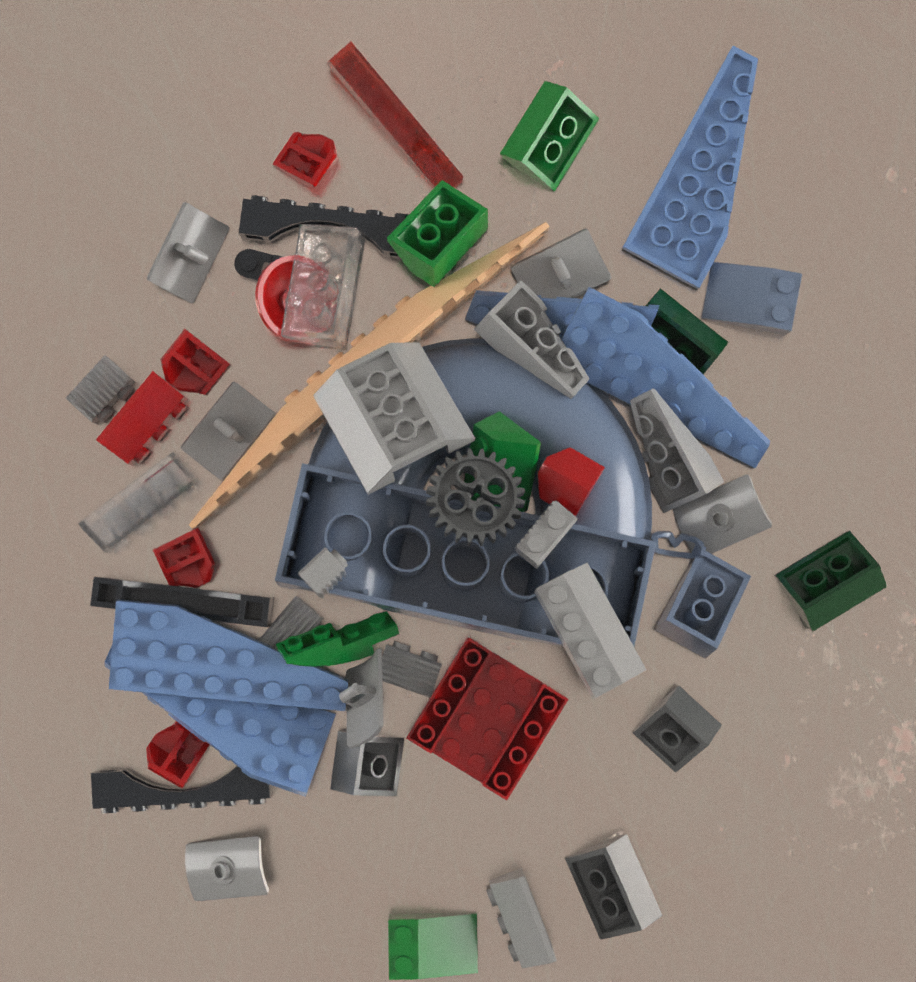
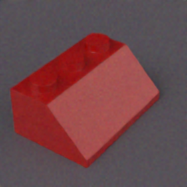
M152 371L96 440L131 466L135 463L140 464L148 456L150 451L147 448L154 440L160 441L167 433L169 428L166 425L173 417L178 419L186 410L187 405H185V402L188 399L161 376Z

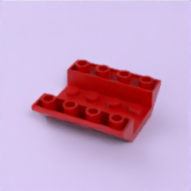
M467 637L406 739L430 754L434 753L507 801L569 699Z

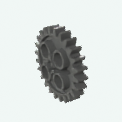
M470 448L468 449L467 457L463 458L461 453L457 451L455 461H452L449 457L445 458L446 468L440 465L436 466V473L439 476H430L429 482L434 486L427 487L426 494L433 497L427 499L426 506L435 508L430 510L429 517H439L435 527L440 528L445 525L444 536L447 537L454 532L456 534V543L462 537H466L467 546L471 545L473 539H477L479 545L483 546L484 539L488 537L492 544H494L496 533L505 538L507 535L505 526L509 529H514L516 523L513 519L521 518L522 512L516 508L524 507L525 501L519 497L524 495L525 489L516 487L521 484L522 478H512L516 468L510 467L505 469L507 459L503 458L496 462L495 452L487 458L485 457L484 449H481L478 456H474ZM468 473L475 478V481L465 483L459 476ZM498 485L502 488L503 493L494 495L489 492L488 487ZM455 486L458 490H452L450 487ZM475 493L480 495V498L476 501L471 500ZM459 500L462 502L463 508L454 510L449 507L448 502ZM498 504L501 506V508L497 509L494 507V505ZM484 511L489 513L492 519L483 522L476 517V514Z

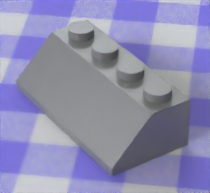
M588 562L535 589V595L592 699L601 696L646 670Z

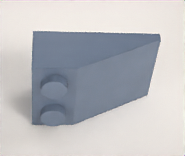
M713 262L710 268L701 319L787 335L792 331L802 274L776 268Z
M706 551L704 558L692 560L668 602L655 630L706 659L718 649L751 576Z

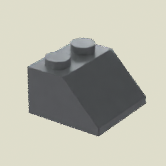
M678 685L662 699L634 730L633 734L676 773L709 746L722 724Z
M338 731L330 790L361 796H397L404 738L378 734L367 743L349 748L347 746V731Z

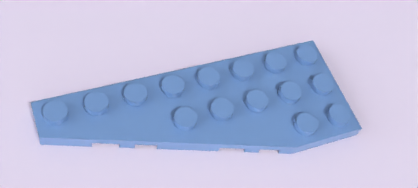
M732 46L622 247V249L696 289H699L728 235L751 94L758 64V58L735 46Z
M588 287L561 337L565 346L572 349L588 375L589 380L587 383L630 405L631 399L654 388L695 438L756 468L767 451L770 440L747 417L744 418L733 408L732 403L725 396L722 397L713 388L714 385L683 354H679L667 342L668 339L665 336L656 332L641 313Z
M119 599L116 601L108 689L346 711V703H343L339 698V694L348 688L349 680L317 666L287 664L279 651L272 646L231 628L223 627L206 617L198 616L178 605Z
M112 646L104 662L105 667L109 670L111 665ZM142 692L154 705H159L171 718L204 743L206 741L220 752L222 757L228 761L231 760L250 778L304 797L307 795L336 716L334 713L315 708Z

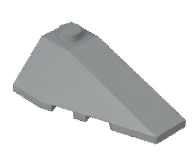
M520 280L480 321L474 330L496 351L572 399L587 383L589 377L572 349L567 348L560 338L559 334L561 331L557 324L553 325L545 313L547 308L543 301Z
M654 388L630 400L637 433L642 436L645 451L642 452L644 462H648L651 477H649L650 488L664 513L704 496L724 483L711 456Z

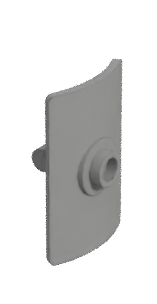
M184 202L151 267L147 280L181 299L193 303L228 234L229 226Z
M586 228L510 267L517 283L522 280L536 295H541V298H575L585 293L588 287L593 289L612 278L590 232Z
M232 382L184 441L181 449L223 482L275 417L276 413L238 383Z
M749 475L737 478L713 489L704 496L673 509L681 533L700 539L704 546H706V551L711 554L772 527V522L758 498ZM686 541L689 549L692 552L695 543Z
M377 648L373 656L364 663L346 671V679L349 680L348 688L339 694V698L343 703H346L347 746L349 748L360 746L372 740L381 732L384 725L381 648Z
M244 837L189 843L186 845V874L190 891L195 901L268 894L269 888L262 867L260 837Z

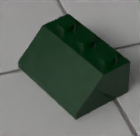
M660 288L646 304V306H649V304L659 305L651 327L656 332L665 336L668 339L667 342L679 354H683L704 375L729 342Z
M850 530L775 575L795 610L812 632L887 587L880 565Z

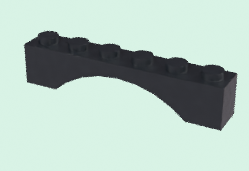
M252 195L251 199H243L239 235L245 239L270 242L280 235L297 228L332 226L346 229L362 236L372 243L384 256L399 257L387 241V237L409 214L395 213L394 217L383 216V212L378 210H366V213L354 212V208L347 206H337V210L325 209L326 205L311 202L308 203V206L297 205L296 201L290 199H280L279 203L268 202L267 197Z
M94 577L90 606L110 609L116 608V601L118 599L178 605L191 613L214 621L270 627L273 598Z
M238 766L214 782L186 789L153 785L136 777L126 769L98 770L91 773L93 809L101 808V813L119 812V807H131V812L147 811L150 805H160V810L177 809L178 804L189 803V808L207 807V802L219 801V806L237 805L236 800H248L249 805L266 803V798L273 796L272 785L250 778Z

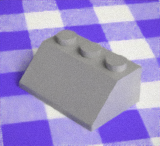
M520 868L489 880L491 888L486 891L492 907L498 905L502 916L498 917L497 920L503 935L509 933L513 943L508 945L513 961H520L522 969L556 962L557 959L523 869Z

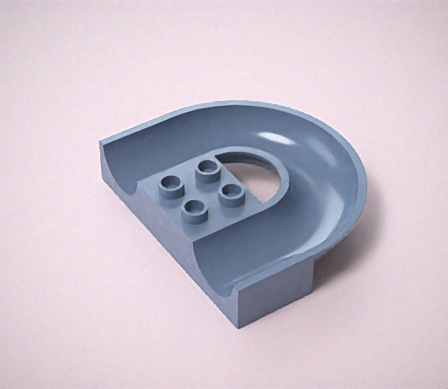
M484 339L449 340L422 347L471 432H473L475 423L500 411L541 442L532 487L535 515L522 512L520 519H513L516 523L514 529H509L505 526L507 530L505 538L496 533L495 543L492 544L488 537H486L483 546L479 545L477 539H473L471 545L467 546L466 537H462L456 543V534L454 532L445 537L446 526L435 527L439 517H429L430 510L435 507L426 506V501L433 496L426 494V490H423L430 476L436 471L437 465H443L446 457L450 459L455 458L457 451L461 455H466L471 443L449 454L445 447H442L393 472L395 479L393 483L368 495L328 422L325 424L314 446L309 464L302 463L275 576V582L279 587L313 591L301 579L298 572L324 548L329 552L335 549L347 561L348 566L345 568L347 574L346 577H342V581H338V586H333V590H329V595L366 603L390 612L520 641L528 640L564 647L534 591L558 576L588 562L630 641L635 646L656 542L650 540L652 529L650 482L644 458L632 431L612 401L599 388L586 383L570 399L519 364L496 351ZM571 447L604 466L605 469L577 514L575 524L536 569L515 551V547L523 539L524 535L527 534L528 530L531 529L532 525L535 524L536 520L550 506L541 500L539 496L538 471L547 456ZM459 500L448 502L449 507L454 510L463 508V504ZM484 511L476 514V517L483 522L492 519L490 514Z

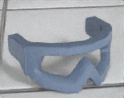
M657 531L651 536V541L656 542L654 551L656 554L687 559L705 557L706 546L695 536L681 533L675 539L671 531ZM662 537L668 538L674 548L679 546L683 540L693 542L695 546L692 553L665 550L658 547V539Z

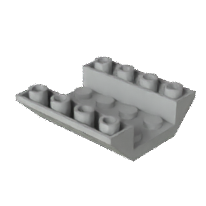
M419 342L389 343L337 369L313 395L368 495L395 481L393 472L442 447H445L449 454L475 441L474 435Z

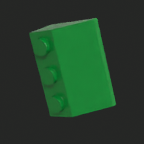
M544 81L500 152V155L520 172L548 189L555 191L598 122L599 117L567 87Z
M441 180L387 237V241L413 274L435 287L488 230V209Z
M499 411L474 424L472 434L475 437V441L471 442L470 448L474 456H478L481 449H484V454L487 458L495 452L496 462L503 458L507 459L505 469L510 467L516 468L512 478H522L521 484L516 488L525 489L524 495L519 497L525 501L524 507L516 509L525 512L529 507L541 442ZM465 473V483L475 481L471 474ZM498 485L488 487L489 492L494 495L503 493L502 488ZM475 493L471 499L476 501L480 498V495Z

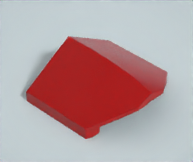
M294 132L272 164L301 185L316 187L337 156L335 143L332 139L321 134Z
M186 329L182 331L160 359L164 378L169 384L179 391L196 392L199 394H206L230 364Z
M571 447L547 456L538 471L540 499L551 505L552 501H557L574 516H577L605 467Z
M199 527L153 549L169 585L198 588L211 581L215 562Z
M176 721L172 726L155 734L147 746L148 769L183 789L198 769L210 744L206 741L204 743Z

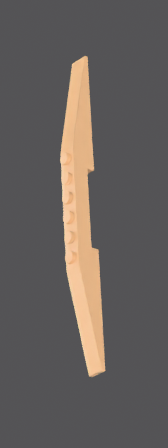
M547 222L445 277L435 287L429 286L416 293L412 298L408 295L395 305L397 310L389 317L384 314L373 324L375 328L367 336L362 333L351 342L353 347L347 353L339 352L328 362L331 366L323 373L318 370L306 381L309 384L301 392L298 389L294 390L284 399L286 404L259 435L190 522L189 526L192 529L202 526L326 420L313 395L337 369L389 343L419 342L472 297L476 290H480L544 236L550 227Z

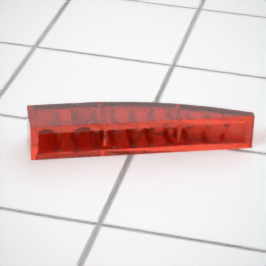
M351 41L326 63L383 132L434 188L441 180L454 187L464 178Z

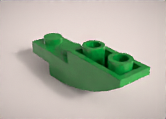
M385 611L373 614L369 618L357 623L348 624L339 630H335L331 623L319 625L300 635L288 637L286 640L277 643L276 647L287 664L313 667L331 666L360 660L373 655L372 645L399 635L397 624L388 612Z

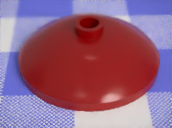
M297 255L281 257L270 263L262 271L258 279L255 291L257 310L265 326L277 337L288 342L304 343L320 337L331 326L337 309L335 288L326 271L313 260ZM286 298L290 301V307L285 304Z

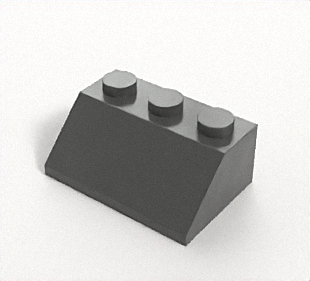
M627 834L607 839L565 858L600 940L641 931L663 916Z

